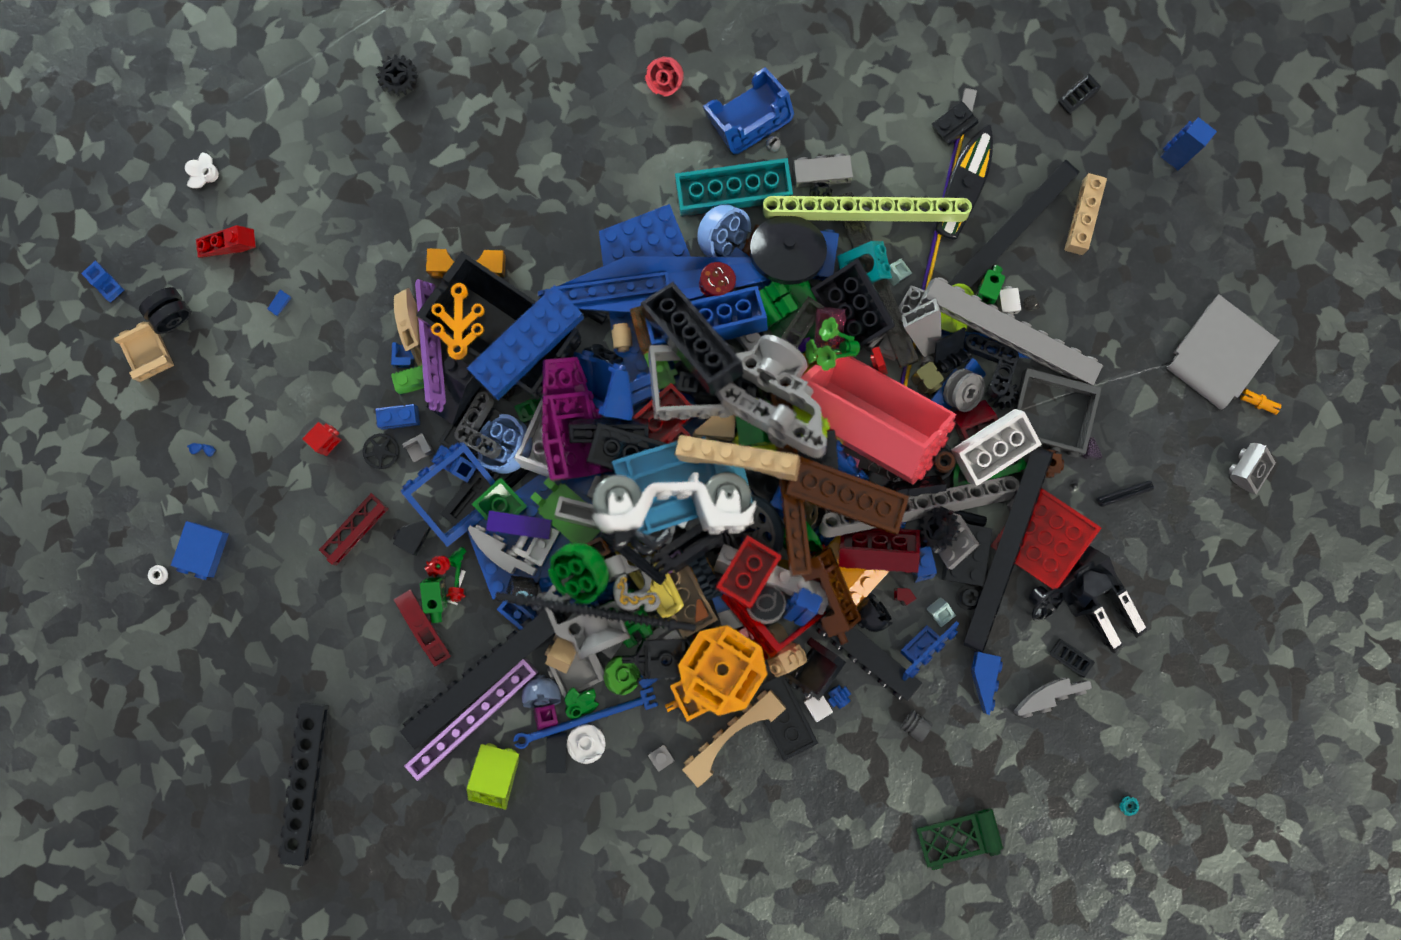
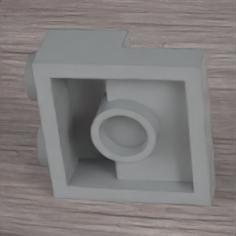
M955 513L953 514L958 516L956 522H960V525L957 526L960 533L955 534L957 541L952 540L953 546H947L946 550L932 549L934 553L940 555L947 568L952 570L979 546L978 541L961 515Z

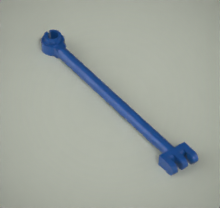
M653 687L640 691V698L530 734L518 733L514 737L513 742L518 741L519 737H524V744L519 742L515 744L517 748L523 749L528 746L529 742L643 704L645 710L659 705L658 702L649 703L650 700L656 699L655 695L647 696V693L654 691Z

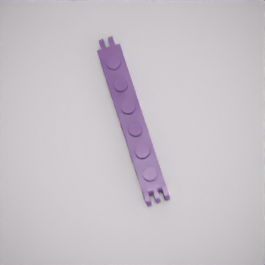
M417 279L415 288L417 311L419 312L434 291L435 284ZM418 318L425 401L429 402L430 410L442 412L443 406L446 403L440 337L435 336L431 328Z

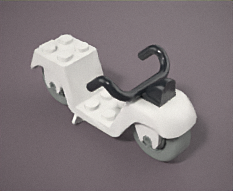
M731 472L716 474L705 485L698 482V473H693L688 478V482L653 483L643 493L637 483L631 478L623 475H613L602 480L593 494V508L596 512L592 516L594 523L602 532L613 534L614 551L622 549L630 542L642 555L652 554L673 535L666 529L660 537L658 536L653 541L643 532L637 531L642 526L654 497H657V500H667L671 496H677V499H689V496H691L703 531H708V534H720L724 530H728L729 534L744 531V528L753 524V514L756 508V500L751 502V490L748 483L741 476ZM638 540H640L647 547H644Z

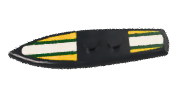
M991 125L981 129L964 147L954 166L944 198L968 199L972 204L970 214L984 187L992 162L993 135ZM941 208L940 211L946 212V209ZM958 208L959 211L966 212L963 208ZM967 219L963 222H937L935 231L944 238L956 240Z

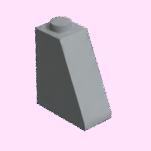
M936 298L901 315L905 330L924 357L935 353L936 342L941 339V311Z

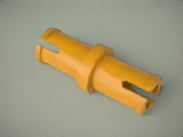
M1244 389L1242 393L1245 395H1240V400L1255 405V408L1264 409L1274 415L1279 413V410L1275 408L1281 409L1280 403L1267 399V396L1263 394L1258 395L1248 389Z

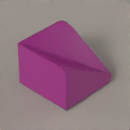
M554 704L534 709L537 730L558 724Z

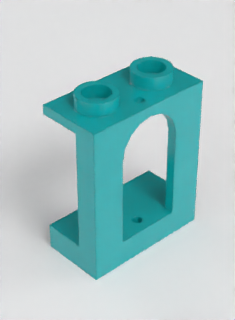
M870 241L837 256L839 267L842 269L856 260V258L870 254L874 259V267L867 274L872 283L881 279L892 278L884 241Z

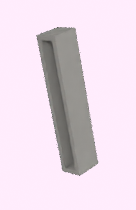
M559 496L554 515L555 519L600 530L592 517L596 514L592 504ZM676 526L647 534V536L654 541L666 529L674 534ZM673 535L666 541L663 547L672 542Z

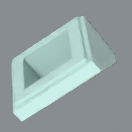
M899 259L890 265L892 278L888 280L892 286H895L910 276L912 272L904 261Z
M941 597L927 607V611L940 627H943L956 616L949 604Z

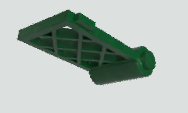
M984 809L973 814L916 828L927 868L931 867L932 871L944 868L943 864L984 853H989L990 856L1001 854L1000 850L1004 849L993 809ZM971 819L973 827L968 834L960 829L963 821ZM949 825L955 828L950 838L940 833L944 826ZM931 830L936 833L931 843L923 839V831ZM957 831L967 836L962 846L953 841ZM938 836L948 841L944 850L934 846ZM970 838L977 841L978 850L970 851L965 848ZM951 843L961 848L955 856L946 853ZM931 848H934L941 855L938 860L930 862L928 854Z

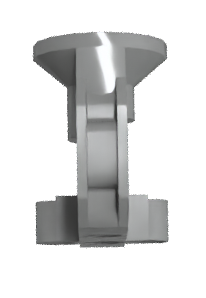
M773 335L761 336L753 350L736 354L743 365L744 374L741 377L753 382L762 390L773 393L810 413L813 416L808 424H805L796 419L795 413L788 407L779 405L776 408L760 398L757 400L746 394L745 390L732 383L716 392L719 401L732 414L768 433L769 440L775 446L784 448L788 444L812 457H822L826 452L827 439L822 434L821 408L811 398L814 393L813 389L807 385V381L800 378L808 366L806 359L798 349L784 339ZM753 365V366H755V367H754V368H748L747 366ZM782 384H789L790 386H788V387H783V386H781V385H782ZM799 433H800V434H803L804 436L801 437V438H798V437L795 436V434H799Z
M657 548L654 556L660 553V548ZM616 555L605 560L609 570L608 583L618 579L620 575H628L639 570L644 580V587L634 593L648 592L652 579L638 567L630 566L623 555ZM647 556L644 559H646L650 563V559L652 557ZM571 575V576H569V577L564 578V579L561 580V582H562V584L564 585V587H565L564 582H567V581H568L571 577H573L574 575ZM554 585L545 595L547 600L552 598L553 601L558 599L559 602L571 599L567 593L560 598L558 595L554 596L556 592ZM615 601L599 607V609L604 607L605 610L607 608H614L616 611H625ZM638 607V608L635 609V610H631V611L633 612V614H634V612L639 611V610H640V607ZM546 608L556 635L572 643L579 660L631 638L623 620L617 622V619L612 621L611 619L606 620L605 617L600 619V616L595 618L594 615L589 617L588 614L586 616L582 614L564 623L557 624L552 610L549 611ZM575 623L580 626L581 630L577 635H572L569 632L571 624Z

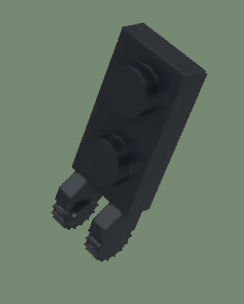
M940 475L923 477L922 480L918 479L913 485L905 480L891 482L888 485V489L907 496H919L928 493L937 494L947 490V485Z

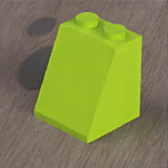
M490 743L486 745L481 744L467 786L468 800L506 810L519 762V753L510 748H505V750L499 749L496 745Z

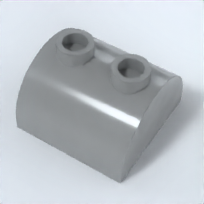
M1250 443L1247 449L1243 448L1240 451V461L1237 465L1233 464L1230 467L1229 474L1235 484L1257 495L1276 462L1267 446L1259 443Z

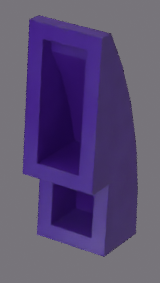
M489 511L486 530L550 540L553 520Z

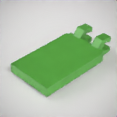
M548 477L543 483L553 491L550 496L544 500L534 492L530 497L540 506L537 509L539 510L538 513L545 519L553 520L552 525L572 543L586 544L592 541L601 530L555 519L554 515L559 496L581 502L585 501L566 484L560 483L557 485L550 481Z

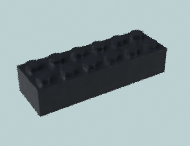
M671 282L640 302L645 318L710 395H713L744 374L742 361L674 282Z

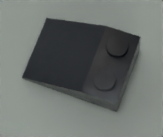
M448 356L442 364L446 403L443 406L442 412H437L436 410L433 412L452 425H455L483 384L467 369L468 364Z

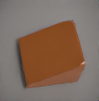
M698 599L696 603L695 623L709 615L701 599Z

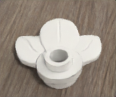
M201 153L198 160H190L185 164V171L191 176L187 183V186L190 188H201L206 182H214L218 178V170L213 165L211 156L206 153Z

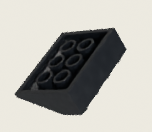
M859 258L811 288L827 319L830 317L835 318L836 323H838L839 332L848 336H854V341H858L860 344V350L896 326ZM837 336L840 343L846 340L840 336Z

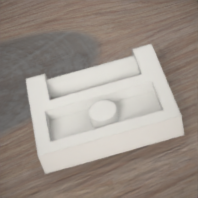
M551 528L550 540L534 537L527 552L523 551L522 548L528 536L520 535L516 545H513L510 551L542 567L560 532Z

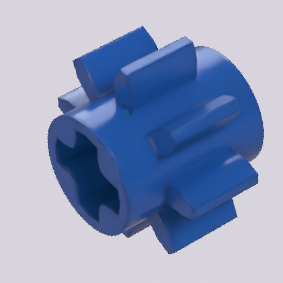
M837 685L828 692L830 698L827 700L833 708L837 706L841 709L851 701L848 697L851 693L846 686L841 688L840 685Z

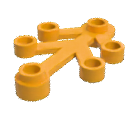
M456 283L451 288V294L455 298L454 320L445 312L441 304H435L432 307V313L440 317L454 331V340L444 332V327L439 323H435L431 327V331L448 345V354L451 358L461 360L468 353L467 346L478 336L483 335L484 328L479 323L472 325L471 332L464 339H462V332L476 318L481 317L485 310L481 304H474L472 311L463 319V299L467 297L468 290L462 283ZM457 288H462V292L459 294H456L455 290ZM437 307L442 308L440 313H435ZM477 307L482 309L480 313H475ZM436 327H441L439 333H435ZM476 327H481L479 333L474 332ZM460 346V352L455 353L454 348Z

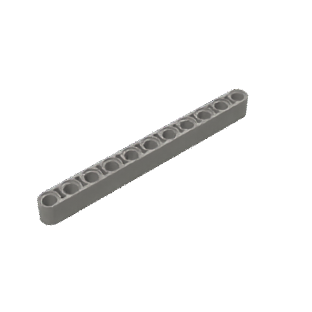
M1007 476L984 481L978 486L967 484L948 488L946 491L937 494L928 493L919 496H909L902 522L928 517L927 512H933L934 507H944L955 512L1008 501L1017 492L1020 486L1019 481L1015 477ZM829 512L824 515L819 526V532L824 537H834L875 527L834 512Z

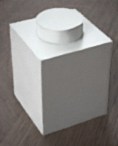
M1012 286L1001 288L996 301L999 311L1012 315L1018 314L1021 311L1018 288H1012Z
M824 696L819 701L814 697L811 699L806 697L803 701L815 722L833 713Z

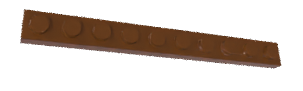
M782 384L781 386H783V387H788V386H790V385H789V384ZM769 392L772 406L777 408L779 405H784L793 411L791 403ZM788 444L784 448L775 446L777 452L798 455L797 449ZM779 478L790 576L811 575L804 502L785 495L789 480Z

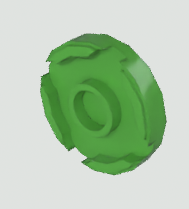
M616 656L607 663L604 670V682L609 691L614 694L626 695L631 693L638 685L637 681L640 678V671L637 665H634V663L622 664V656Z

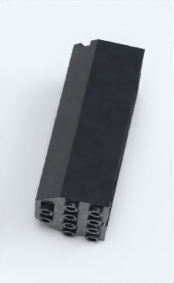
M461 251L442 278L441 284L434 289L416 316L430 328L435 323L441 324L444 327V332L454 340V331L440 317L432 313V307L435 304H441L445 312L454 320L455 298L451 294V288L456 283L465 285L468 295L463 299V319L472 311L474 304H481L485 310L481 317L476 318L462 332V339H464L471 332L472 325L479 323L483 326V335L478 336L467 346L468 354L477 359L529 310L536 301ZM457 288L455 290L456 294L462 292V288ZM437 307L435 313H440L442 308ZM477 307L475 313H480L482 309ZM436 327L435 331L439 333L441 331V327ZM476 327L474 332L479 333L481 327ZM572 329L515 386L537 401L543 398V360L572 358L582 342L578 329Z

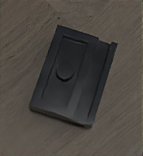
M960 101L933 122L932 127L949 146L977 125L979 120L965 103Z

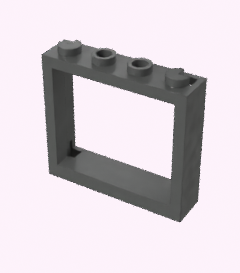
M1029 368L1025 369L1022 373L1018 389L1019 395L1016 397L1018 401L1015 403L1014 409L1021 411L1028 380L1089 396L1077 447L1038 437L1042 444L1039 448L1044 446L1048 447L1049 450H1055L1056 453H1060V451L1067 452L1068 456L1079 458V456L1086 454L1102 388Z

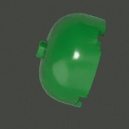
M570 543L560 548L550 558V568L548 569L550 579L563 596L567 593L576 600V603L588 604L593 602L605 590L609 580L608 566L603 556L592 546L584 543ZM571 575H574L567 582H564V587L561 580Z

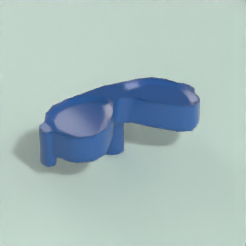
M192 443L187 446L191 454H197L203 449L205 454L211 457L216 451L212 445Z

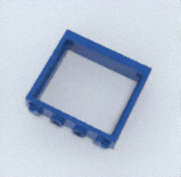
M457 442L455 445H452L446 455H439L434 459V464L431 467H424L418 472L419 476L413 481L412 479L408 480L402 486L403 489L400 490L447 547L468 531L469 526H474L484 517L475 509L444 534L411 494L463 452L492 486L495 480L463 442Z

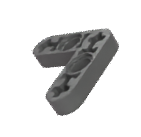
M480 392L475 396L456 428L454 436L459 442H463L473 450L490 459H495L501 453V445L478 432L494 404V399L488 393ZM474 414H477L478 417L476 421L471 422L472 416ZM463 433L470 435L469 439L462 436ZM481 437V443L475 446V440ZM487 445L494 448L493 451L486 449Z

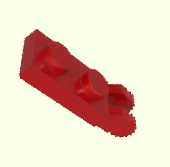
M880 347L873 348L874 355H871L870 358L874 369L887 375L888 372Z

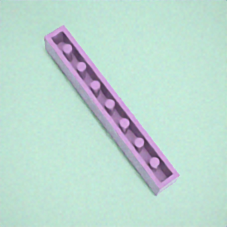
M527 658L521 660L405 765V768L417 781L423 778L539 672Z

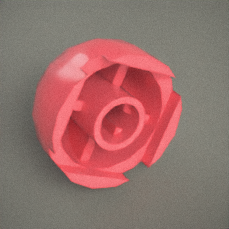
M671 57L657 58L646 69V83L655 94L663 96L672 95L681 87L684 80V72L681 65Z

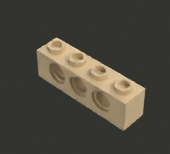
M1088 173L1082 180L1065 251L1083 255L1089 250L1107 178Z

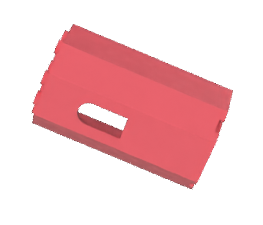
M852 356L836 359L835 367L830 368L828 371H824L820 365H814L800 377L807 381V385L813 389L814 393L811 398L819 404L823 418L828 420L830 429L827 431L835 430L836 440H839L844 446L912 485L918 479L922 480L926 472L930 471L935 462L933 459L937 456L941 447H945L949 440L947 434L948 432L951 433L956 424L954 422L956 417L954 412Z

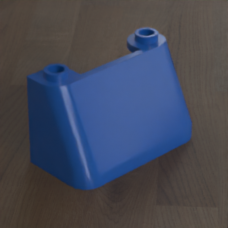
M766 67L755 73L752 78L753 88L724 106L719 100H712L703 106L705 114L733 154L741 153L783 127L794 116L789 92Z
M590 351L574 352L573 357L578 358L587 379L586 386L588 391H592L594 396L592 400L595 407L599 409L598 414L632 420L634 411L629 374L625 370V366L617 363H608L594 357V353Z

